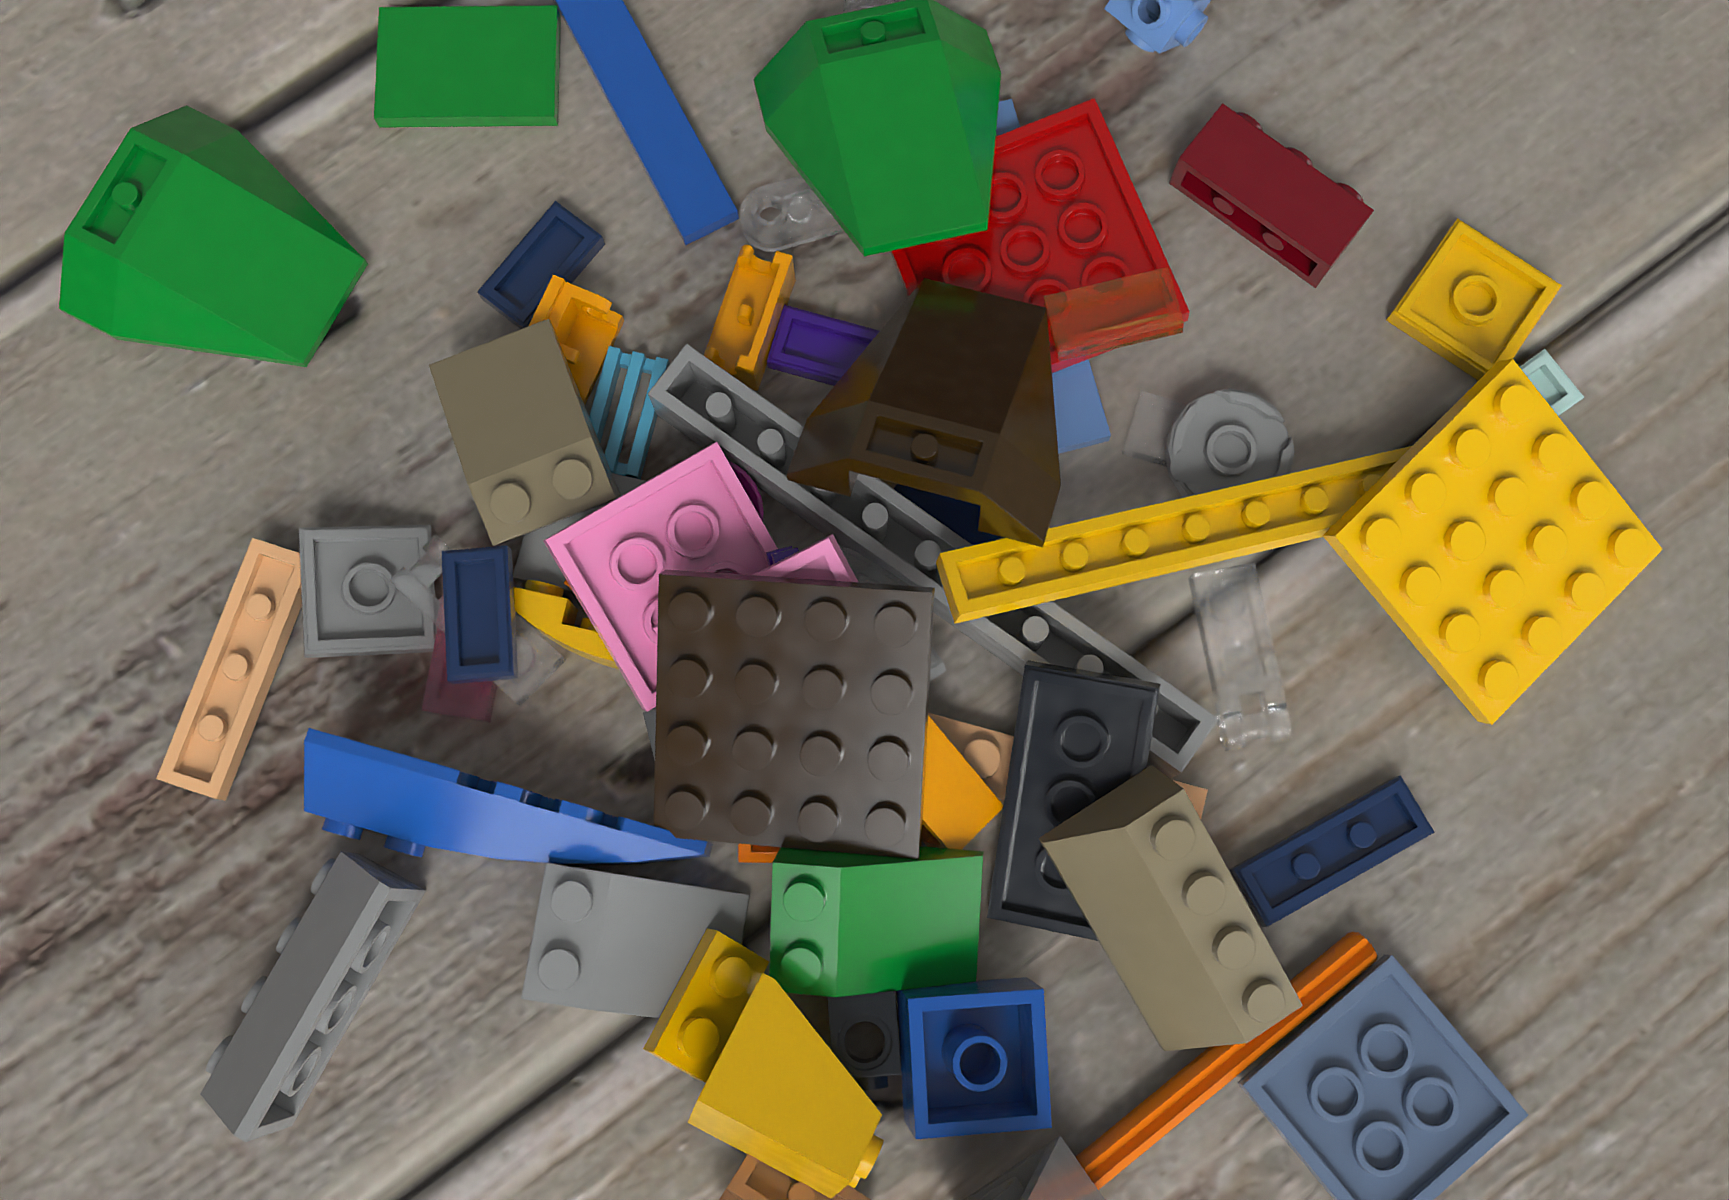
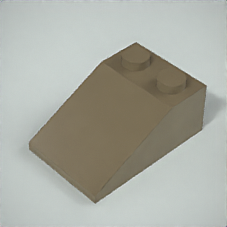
M550 319L429 365L467 484L493 546L524 536L613 501L621 496Z

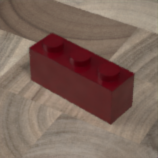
M1223 103L1181 154L1169 181V184L1314 288L1323 280L1374 212L1371 207L1363 202L1361 195L1355 189L1344 183H1335L1315 169L1311 160L1304 153L1292 147H1284L1264 133L1261 125L1253 117L1243 112H1235Z

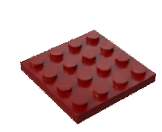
M1095 98L996 136L988 230L890 251L908 297L921 281L927 278L1047 308L1052 373L1186 322L1189 318L1190 311Z

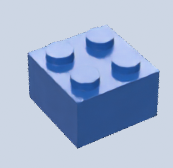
M1027 977L897 990L904 1122L915 1139L1052 1128L1044 989Z

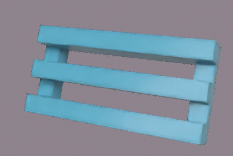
M608 346L589 418L599 443H601L620 369H628L605 451L606 460L611 472L614 474L641 480L657 420V414L648 396V392L669 367V359L656 357V360L649 359L643 353L632 351V354L623 353L621 348ZM642 373L651 374L628 464L620 463L618 460Z

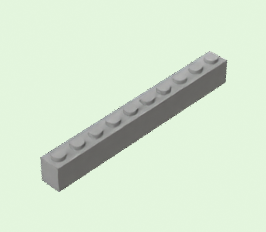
M688 344L683 347L648 392L657 416L702 448L718 442L727 460L743 469L758 488L824 535L829 536L833 534L838 545L872 569H876L879 574L895 585L935 588L933 612L1022 676L1024 666L1030 660L1161 684L1148 765L1154 766L1167 777L1172 778L1182 773L1219 720L1215 715L1053 601L955 624L936 566V560L942 552L973 545L878 478L858 473L850 497L788 481L787 471L804 426Z

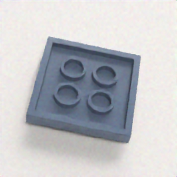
M1383 955L1237 1082L1334 1200H1434L1528 1116V1113L1393 955Z

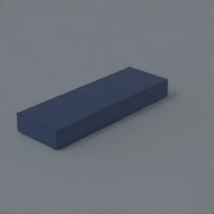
M1400 775L1391 778L1229 870L1261 926L1268 927L1435 832Z

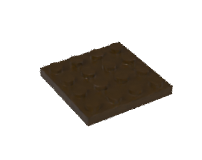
M664 570L659 574L654 826L669 830L675 838L919 859L922 844L935 588Z

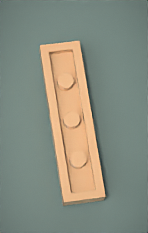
M255 538L251 539L156 779L214 799L226 801L302 607L300 557L298 552Z

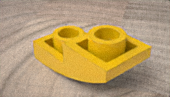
M527 580L525 589L514 587L515 611L543 635L577 655L599 664L619 669L590 619L582 618L580 628L574 626L578 609L569 599L563 598V588L535 580Z

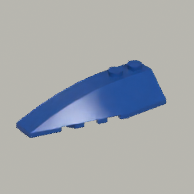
M308 728L304 740V811L325 817L322 830L357 840L361 839L364 828L386 834L385 848L422 858L425 847L428 846L507 861L571 866L633 865L710 857L713 844L708 841L675 838L666 829L620 816L616 817L605 814V812L565 800L548 798L502 782L484 780L460 770Z

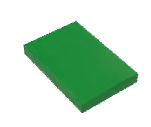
M558 6L379 7L374 119L380 128L558 126L561 15Z

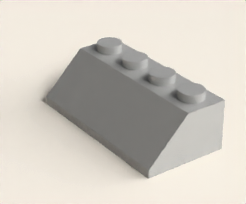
M341 851L337 859L331 858L321 867L311 886V893L315 894L314 899L302 918L296 917L282 933L276 947V951L281 954L269 976H262L249 990L241 1007L242 1012L246 1013V1016L233 1037H226L218 1045L206 1067V1071L211 1076L200 1094L234 1136L244 1142H248L293 1125L426 890L357 853Z

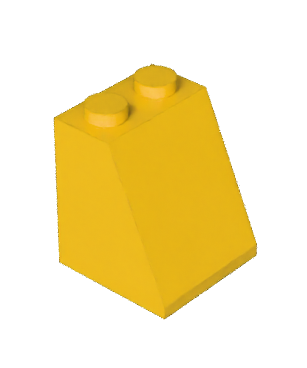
M762 973L703 1087L687 1123L757 1158L768 1166L810 1186L829 1198H833L847 1185L855 1188L860 1178H867L884 1142L883 1139L874 1135L882 1117L881 1112L774 978Z

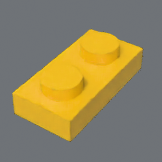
M707 928L643 1049L695 1079L706 1083L769 961L718 930Z

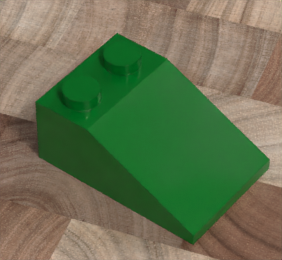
M921 846L919 859L780 847L772 865L769 976L774 978L786 993L828 997L976 982L984 851Z

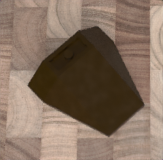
M924 278L807 418L787 471V480L850 497L859 473L981 505L978 531L1043 547L1061 487L1047 308Z

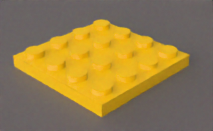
M1514 359L1498 361L1322 535L1478 722L1490 725L1525 692L1662 551V547Z

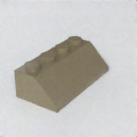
M1149 766L1038 838L1156 1041L1164 1051L1248 1043L1303 1006L1184 788L1154 766Z

